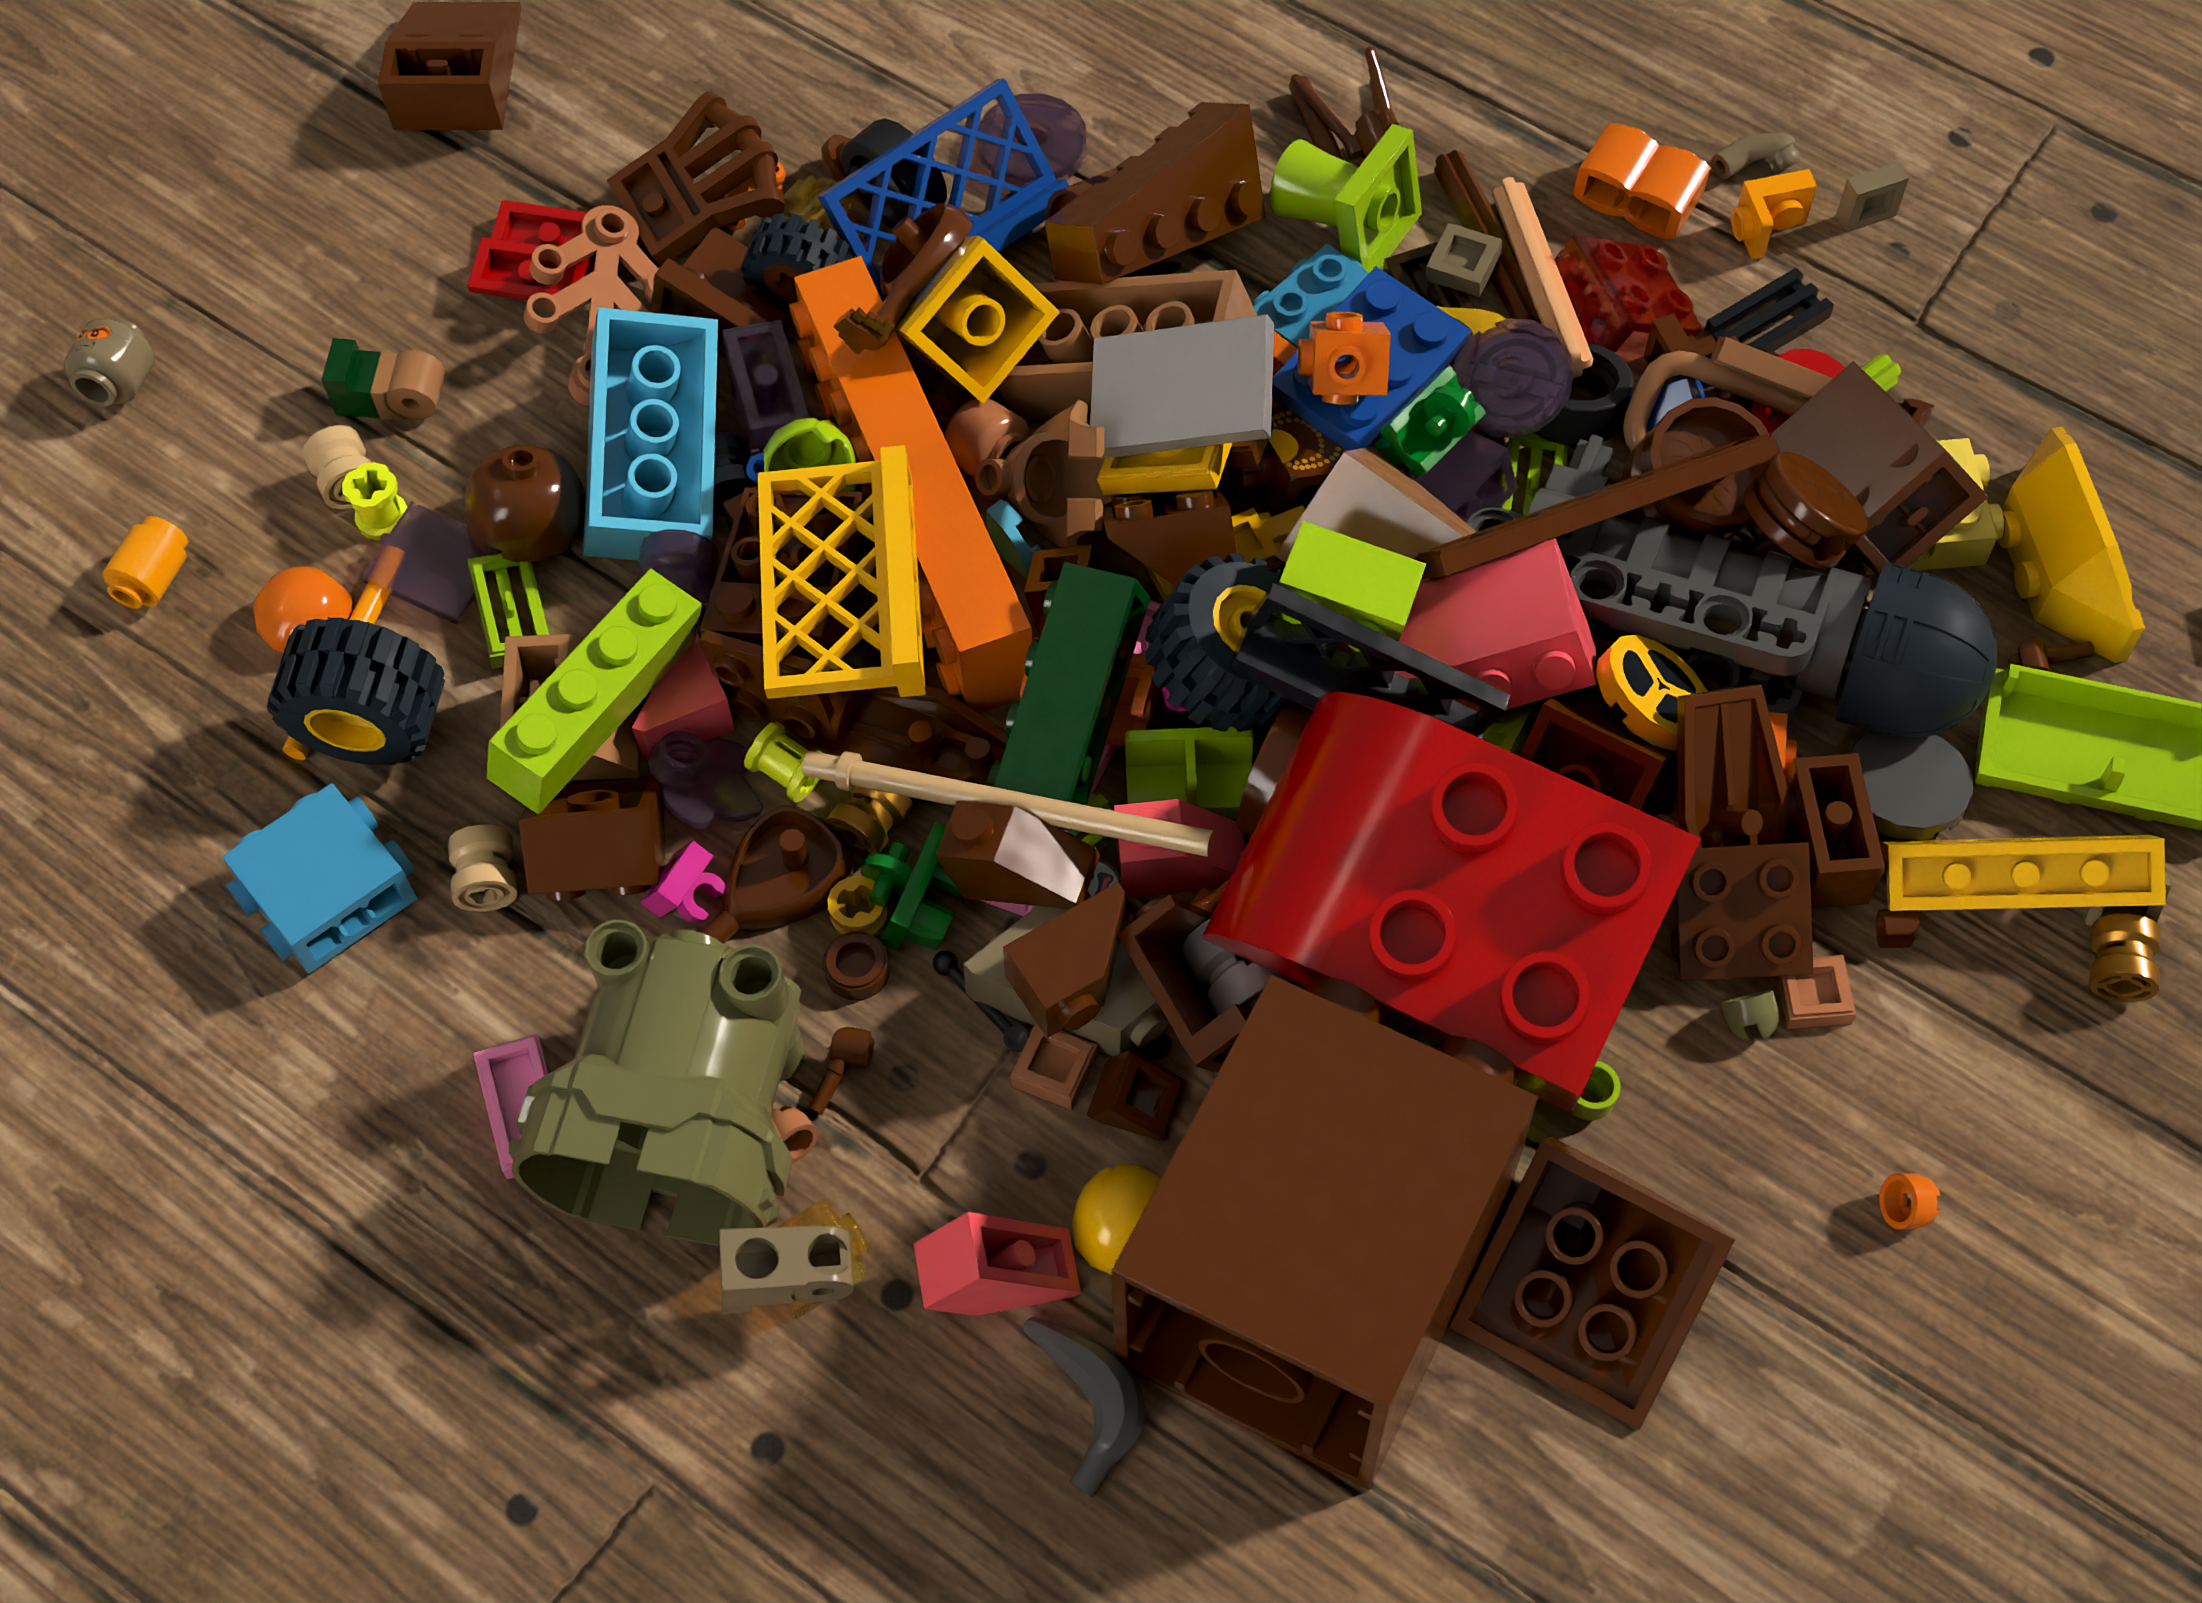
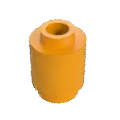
M147 516L141 524H134L102 572L104 581L109 585L107 591L110 596L119 603L133 609H139L142 605L148 607L156 606L187 558L185 548L189 543L187 536L174 524L156 516Z

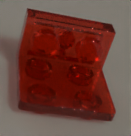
M1574 235L1554 258L1585 339L1589 343L1603 346L1616 353L1634 331L1649 333L1652 320L1673 313L1687 336L1703 330L1701 323L1693 312L1694 306L1691 299L1679 289L1668 271L1666 258L1651 245H1639L1613 241L1607 238L1597 239Z

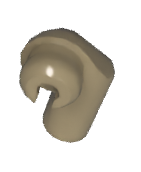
M1784 131L1753 134L1740 138L1714 154L1711 158L1713 170L1720 178L1728 179L1756 161L1766 157L1770 162L1771 169L1775 172H1780L1797 163L1800 154L1793 145V142L1796 140Z

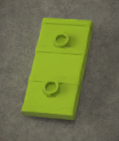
M2009 663L2006 670L1996 668L1991 687L1984 698L1973 784L1999 787L2050 798L2061 803H2074L2134 816V818L2141 820H2154L2202 831V703Z

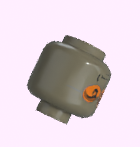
M100 318L90 321L85 325L65 357L64 366L66 374L70 379V385L75 393L89 403L98 406H109L130 402L135 397L152 369L155 359L152 347L147 339H145L141 329L135 324L123 319Z

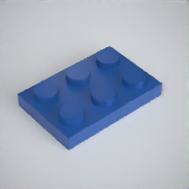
M1377 266L1374 267L1334 312L1359 313L1363 315V322H1383L1391 334L1387 396L1359 395L1358 403L1347 405L1323 402L1322 395H1313L1307 382V376H1298V350L1273 376L1272 382L1273 400L1347 451L1368 446L1375 448V443L1383 436L1379 430L1427 382L1456 358L1468 344L1472 331ZM1348 355L1341 356L1337 361L1344 360Z

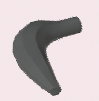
M1031 1317L1024 1323L1023 1331L1077 1382L1092 1406L1094 1417L1093 1439L1069 1483L1087 1495L1094 1497L1112 1466L1128 1452L1140 1436L1145 1423V1402L1140 1382L1128 1365L1105 1345L1054 1322Z

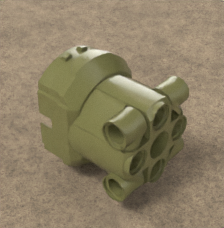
M610 920L600 924L590 933L585 944V956L597 983V989L573 1060L538 1079L528 1087L517 1120V1128L521 1138L520 1140L512 1138L508 1148L509 1155L513 1160L512 1173L515 1179L531 1195L568 1216L641 1231L652 1192L677 1197L666 1236L720 1247L719 1229L767 1228L777 1221L780 1207L774 1206L776 1195L784 1196L792 1167L791 1154L771 1117V1111L779 1083L794 1076L800 1070L805 1059V1048L797 1024L800 1012L799 999L802 990L795 982L784 977L778 957L769 948L761 945L746 944L730 950L729 945L723 944L707 934L693 930H673L668 934L662 933L659 937L645 938L644 932L636 924L627 920Z

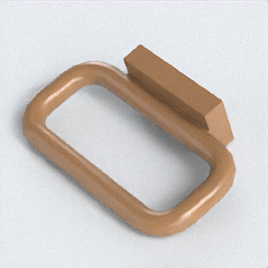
M1727 337L1718 338L1710 358L1681 350L1666 353L1652 361L1638 381L1625 414L1623 424L1625 442L1632 452L1638 442L1648 433V420L1665 382L1672 376L1684 375L1789 416L1793 415L1833 378Z

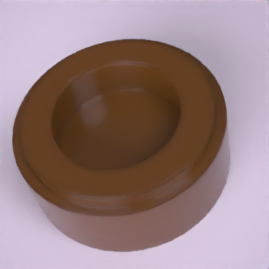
M865 932L843 934L834 939L824 953L823 969L826 981L831 990L842 998L848 1000L870 998L880 992L888 981L890 964L886 948L878 938Z

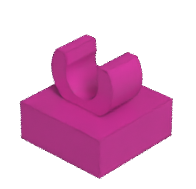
M691 841L672 855L663 868L659 884L651 885L639 903L659 918L676 908L678 914L685 921L691 924H699L709 914L695 903L693 898L695 888L703 889L708 895L717 898L725 892L726 884L719 876L703 872L713 858V855L695 841Z

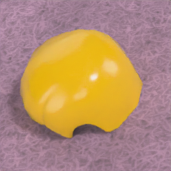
M1118 1164L1113 1168H1104L1083 1187L1075 1205L1072 1229L1075 1248L1091 1267L1112 1275L1111 1270L1161 1179L1159 1175L1138 1165Z

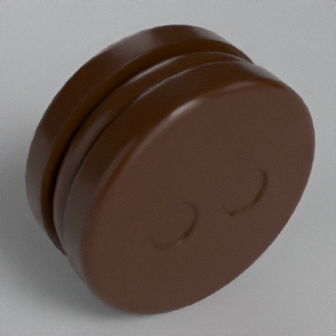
M1780 452L1776 454L1766 465L1765 471L1756 477L1744 491L1743 499L1746 509L1757 526L1789 555L1812 567L1828 569L1835 566L1845 555L1846 550L1852 544H1855L1868 529L1867 516L1854 495L1835 476L1819 464L1793 452Z

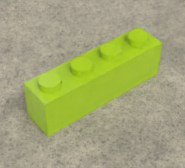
M650 568L489 740L486 778L539 815L695 643L702 603Z

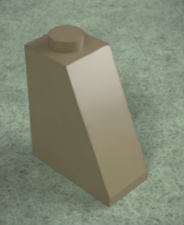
M1036 906L963 964L965 991L971 999L987 1004L1005 1015L1035 1026L1036 1021L1005 977L1003 946L1069 909ZM1121 942L1105 1005L1100 1008L1096 1017L1085 1026L1074 1031H1067L1065 1028L1062 1030L1098 1044L1099 1052L1112 1057L1132 1050L1136 1046L1140 1049L1147 1048L1162 1035L1168 1026L1166 1016Z

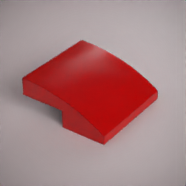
M502 200L491 238L481 237L467 284L469 291L528 301L536 293L554 295L594 271V256L566 269L561 281L553 285L539 283L532 277L529 271L534 250L543 244H552L559 247L580 235L581 225L587 212ZM604 228L605 230L613 233V229ZM539 261L545 268H557L551 261Z

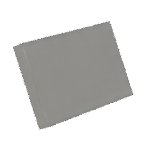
M1266 314L1094 338L1090 426L1105 427L1104 454L1102 458L1271 438L1274 323Z

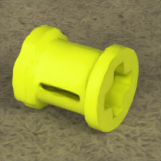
M375 462L364 463L346 474L342 482V493L356 510L355 523L362 535L376 541L389 540L398 536L406 528L409 522V509L404 499L397 495L398 482L387 466Z
M771 722L758 734L744 759L745 768L751 772L762 771L785 787L787 789V797L796 803L807 797L820 781L818 778L803 775L802 764L808 750L786 735V727L779 722Z

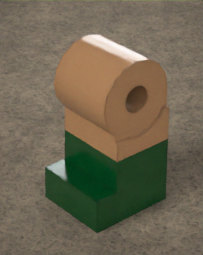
M333 338L321 381L336 416L403 420V418L425 419L436 412L445 376V367L436 357L423 351L404 350L399 353L359 350L356 340Z

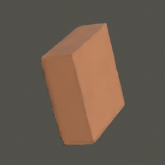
M1844 955L1813 957V974L1775 976L1786 1029L1850 1025L1856 1017Z
M1035 1023L1010 1076L1011 1087L1072 1110L1098 1055V1044L1062 1030L1047 1038L1039 1025Z

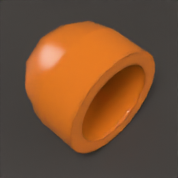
M1915 1173L1892 1174L1882 1184L1879 1195L1880 1210L1885 1221L1895 1229H1919L1932 1224L1939 1215L1940 1209L1937 1208V1196L1941 1194L1934 1182L1927 1177ZM1908 1194L1912 1196V1206H1907Z

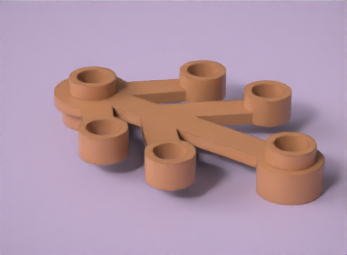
M611 205L597 206L587 212L581 225V234L559 247L552 244H543L534 250L529 271L532 277L539 283L545 285L558 283L563 278L566 269L591 256L595 257L594 271L554 295L548 293L533 294L528 299L523 314L524 322L529 329L544 334L552 332L557 327L559 320L590 303L584 356L574 362L568 379L570 394L576 401L586 406H589L590 376L586 371H591L592 337L598 307L649 312L617 276L619 261L645 287L644 296L650 304L655 273L659 269L636 244L639 237V229L634 218L625 210ZM604 228L613 229V230H615L617 233H611V232L605 230ZM539 261H551L557 268H545ZM545 309L551 314V317H540L533 310Z

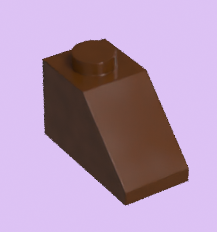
M964 801L956 802L935 855L965 899L1071 909L1084 901L1100 858V854L1095 847L1016 806Z
M1118 882L1003 946L1005 977L1047 1038L1064 1028L1067 1031H1074L1085 1026L1096 1017L1100 1008L1105 1005L1120 944V938L1117 934L1123 930L1125 924V891Z

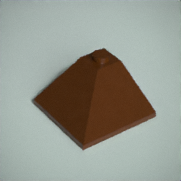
M1550 1136L1541 1141L1449 1328L1640 1430L1735 1238L1612 1167Z

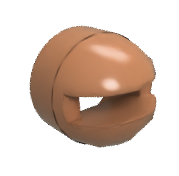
M783 1106L779 1110L772 1109L771 1117L791 1154L793 1164L806 1156L814 1147L818 1139V1129L803 1112L794 1106Z

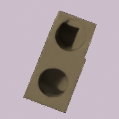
M833 1226L719 1229L723 1315L751 1313V1306L790 1304L797 1300L805 1302L835 1301L849 1296L854 1291L851 1237L849 1232L842 1228Z

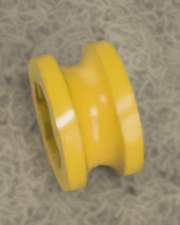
M864 876L847 877L839 881L831 889L827 899L831 924L840 936L849 932H865L877 936L885 928L888 919L887 904L881 907L868 900V896L875 883L871 878ZM862 899L868 900L869 914L859 911L855 914L854 918L848 917L846 904L857 906Z

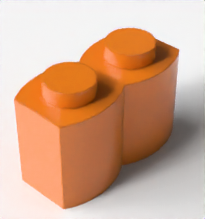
M1608 123L1578 169L1573 195L1583 204L1600 213L1624 217L1630 224L1642 231L1662 239L1675 240L1702 197L1711 168L1688 150L1658 145L1657 142L1638 128L1618 123Z

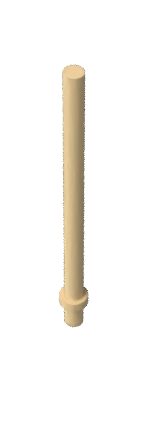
M808 751L803 759L802 772L804 776L833 781L840 790L853 792L858 786L953 806L956 805L957 801L1016 806L1053 826L1206 857L1212 855L1215 846L1216 833L1213 830L862 761V757L858 753L845 751L841 756Z

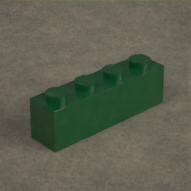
M1064 562L1059 580H1053L1047 589L1044 599V615L1047 618L1040 640L1035 639L1028 649L1025 660V674L1028 678L1021 700H1015L1009 709L1006 720L1008 742L1002 761H995L991 767L987 786L1082 805L1087 804L1150 601V596L1136 578ZM1057 827L1060 830L1074 837H1077V830Z

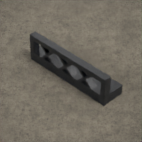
M1274 582L1248 616L1229 669L1257 682V684L1310 710H1314L1319 698L1326 693L1344 692L1359 694L1426 714L1480 739L1483 738L1484 732L1506 711L1510 699V694ZM1276 610L1301 622V624H1291L1272 615V613ZM1336 643H1346L1359 649L1361 652H1351L1336 645ZM1394 671H1405L1419 679H1408ZM1453 699H1465L1481 708L1479 711H1476Z

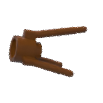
M1371 46L1365 49V57L1369 68L1368 71L1371 78L1369 83L1376 110L1363 114L1356 121V131L1353 135L1300 75L1294 74L1290 79L1291 83L1301 93V96L1343 143L1350 160L1363 157L1365 160L1392 124L1399 125L1391 108L1376 51Z

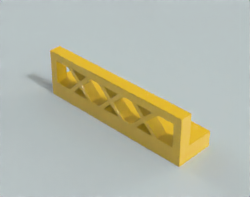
M2152 835L1881 841L1883 860L1886 863L1887 909L1889 911L2166 905L2164 838Z

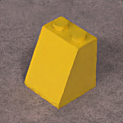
M977 235L966 237L944 266L913 298L895 331L899 339L925 363L984 404L1060 311L984 238Z

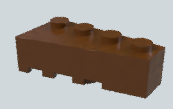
M1199 103L1188 112L1189 118L1178 127L1169 126L1154 138L1156 144L1140 156H1130L1117 166L1118 173L1103 184L1095 183L1046 220L1045 228L1054 278L1057 280L1102 285L1266 218L1250 104Z

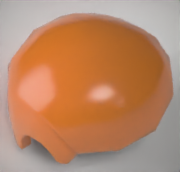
M290 567L284 569L268 580L254 600L253 612L256 633L274 651L284 653L289 635L292 634L293 629L299 624L306 625L308 620L313 619L328 620V617L349 620L355 608L353 597L343 586L319 568Z

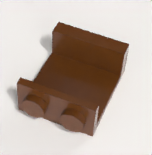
M1171 895L1152 900L1142 906L1135 913L1134 922L1117 935L1196 1067L1218 1073L1252 1010L1234 1004L1217 1016L1207 999L1208 987H1201L1180 953L1181 945L1188 935L1199 925L1209 920L1213 913Z

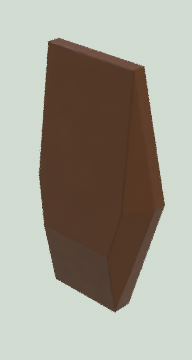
M1748 685L1677 696V819L1679 828L1701 838L1697 848L1784 843L1791 798L1762 685Z
M894 686L867 690L839 742L815 735L813 738L801 737L798 744L808 751L815 752L819 750L822 753L841 756L843 752L848 751L860 754L862 761L987 786L991 767L995 761H1002L1009 737L1006 735V730L941 688L925 687L926 695L900 698L898 688Z

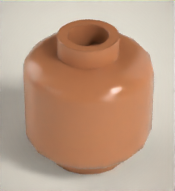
M990 398L984 404L977 399H973L963 404L951 416L944 437L958 468L975 479L976 469L983 460L1005 459L1017 444L1031 436V429L1024 418Z

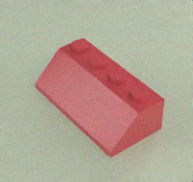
M1556 538L1446 577L1421 579L1399 642L1510 694L1506 710L1597 684L1596 644ZM1336 643V645L1346 650L1357 652L1345 643ZM1394 671L1408 679H1419L1405 671ZM1453 699L1476 711H1479L1481 708L1465 699Z

